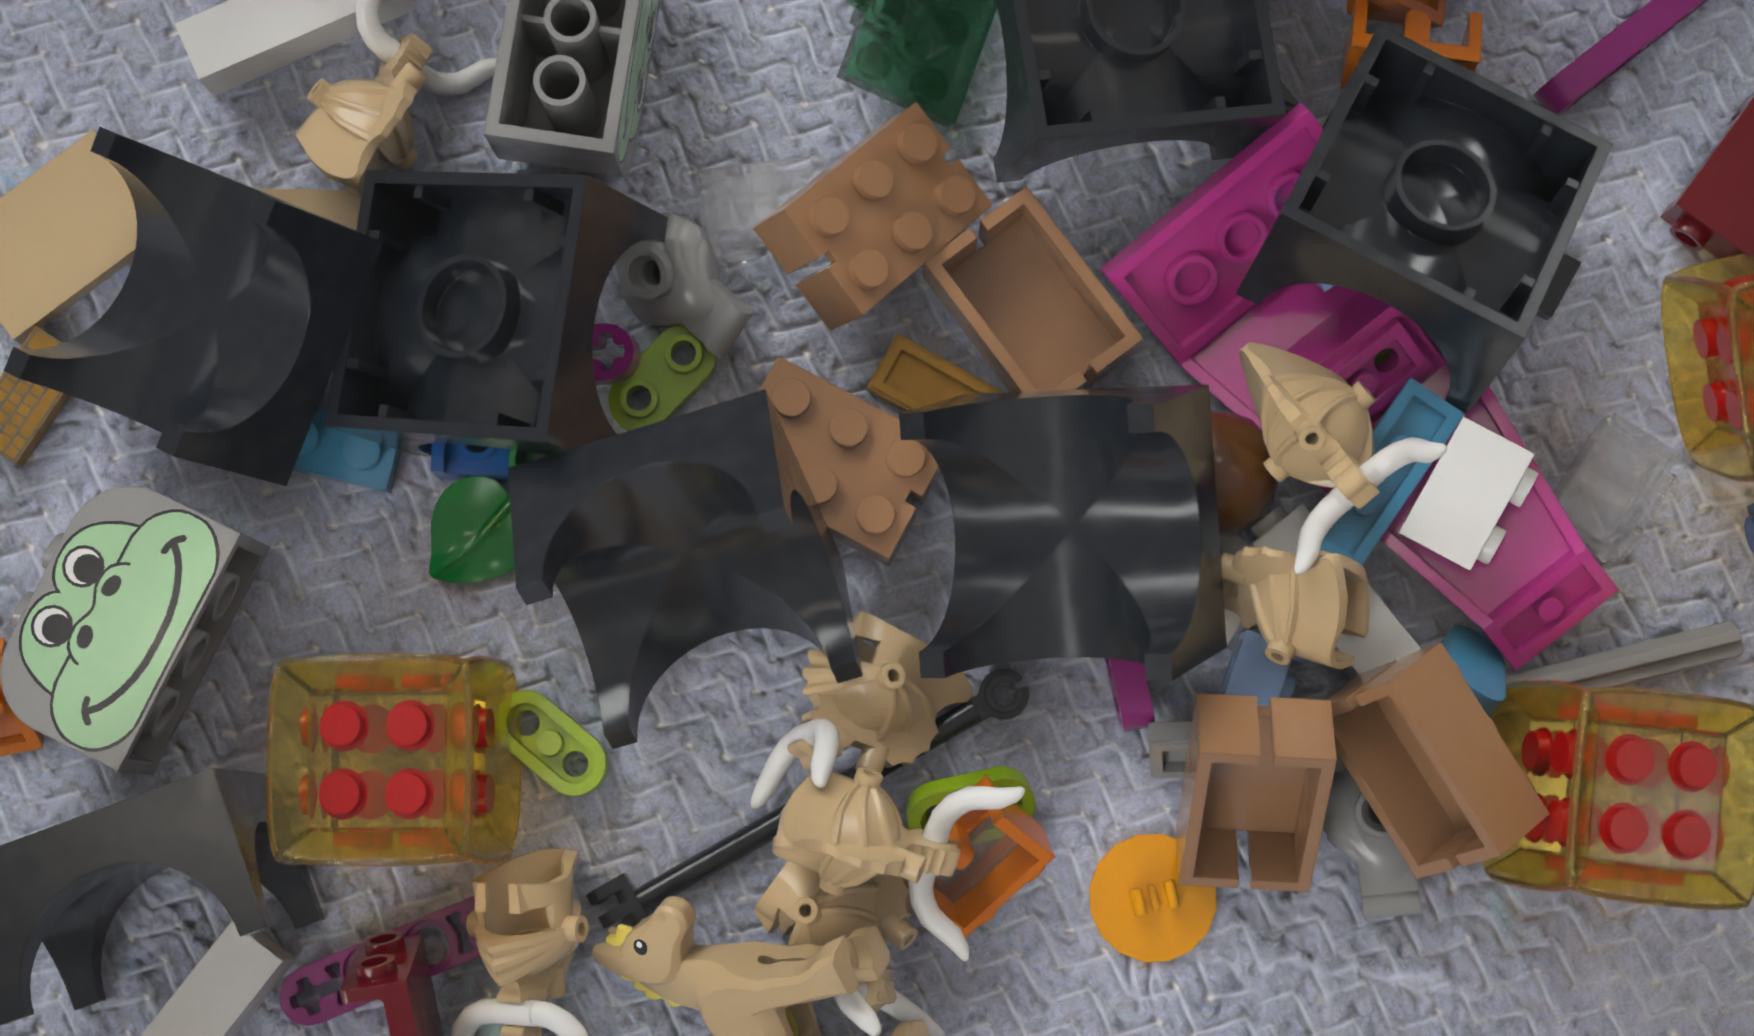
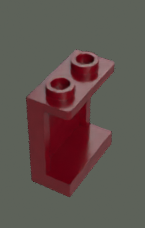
M1754 92L1738 108L1731 118L1733 120L1732 124L1678 198L1660 216V218L1672 225L1670 233L1681 244L1695 251H1701L1704 248L1724 262L1721 268L1729 278L1754 274Z
M389 931L367 938L363 945L357 947L340 988L342 1003L349 1004L372 999L381 1000L384 1005L390 1036H443L423 935L404 937L402 932Z

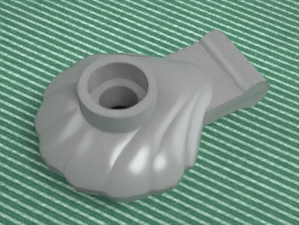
M664 212L662 215L668 217L665 243L640 241L629 247L617 260L621 297L631 307L632 312L640 321L652 323L654 327L682 324L704 343L705 348L718 357H725L752 316L753 309L720 282L719 265L712 245L703 228L694 221L688 220L679 214Z
M1347 768L1342 772H1337L1332 781L1323 831L1327 833V840L1335 848L1357 863L1364 919L1421 914L1418 879H1416Z

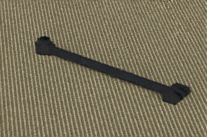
M996 669L987 674L980 684L977 695L970 698L968 702L958 705L935 719L939 733L931 741L929 751L990 717L1002 721L1011 720L1020 715L1029 700V686L1017 689L1016 699L1009 706L997 704L992 697V690L999 682H1007L1014 686L1023 677L1016 671L1009 669ZM928 752L921 753L916 757V759ZM856 764L839 774L854 779ZM897 764L890 768L884 766L882 771L883 778L905 765ZM786 804L636 889L627 873H622L586 894L585 896L591 906L607 901L614 894L620 904L598 917L602 927L605 929L625 917L628 918L630 924L634 927L643 918L650 916L648 911L659 906L665 898L680 894L773 841V837L777 835L781 811Z

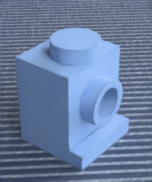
M1247 629L1238 636L1218 694L1257 696L1258 706H1269L1270 697L1291 698L1296 677L1287 674L1289 667L1300 666L1305 663L1306 659L1301 657L1292 658L1288 665L1272 662L1265 655L1268 644L1262 635Z

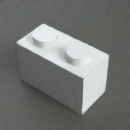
M1463 417L1447 445V452L1439 459L1399 534L1468 571L1471 570L1476 560L1488 565L1507 532L1496 525L1506 505L1510 502L1520 508L1539 474L1528 468L1535 454Z

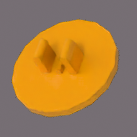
M1139 834L1115 844L1097 863L1089 885L1090 913L1100 935L1119 953L1142 962L1170 961L1192 951L1209 932L1217 910L1216 887L1179 885L1177 839L1165 834Z

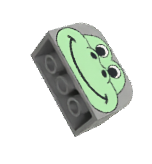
M507 0L484 129V136L497 158L625 178L629 173L636 149L661 0Z
M125 486L107 490L93 497L75 514L65 534H57L50 542L42 560V567L46 569L35 591L26 593L14 610L11 625L15 629L4 649L0 666L1 686L11 710L30 728L116 771L153 775L270 547L151 489Z

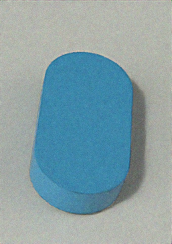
M1455 625L1441 640V643L1451 659L1459 666L1462 676L1489 717L1506 698L1504 660L1498 650L1482 635L1466 626Z

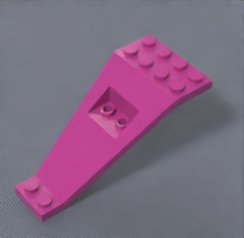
M1301 103L1296 105L1273 127L1267 129L1109 260L1100 270L1175 361L1201 385H1209V392L1235 414L1252 419L1262 429L1239 356L1240 349L1247 343L1256 342L1291 352L1315 362L1343 377L1350 386L1359 380L1376 399V402L1368 408L1372 429L1374 430L1404 384L1410 378L1444 400L1450 390V372L1447 362L1436 343L1419 325L1383 301L1359 291L1340 286H1334L1324 292L1315 283L1290 285L1269 294L1259 306L1236 294L1323 131L1322 126L1310 110ZM1389 348L1388 357L1383 362L1374 364L1376 355L1383 349ZM1489 386L1464 417L1527 449ZM1455 430L1453 431V433L1451 434V436L1449 437V439H1448L1447 442L1445 443L1446 446L1448 445L1449 441L1451 440V438H1452V436H1453ZM1437 459L1432 462L1380 540L1472 619L1517 671L1619 589L1585 546L1534 459L1531 460L1528 468L1539 474L1520 508L1510 502L1506 505L1496 525L1507 532L1488 565L1476 560L1471 570L1468 571L1399 534L1439 461ZM1319 486L1327 494L1333 489Z

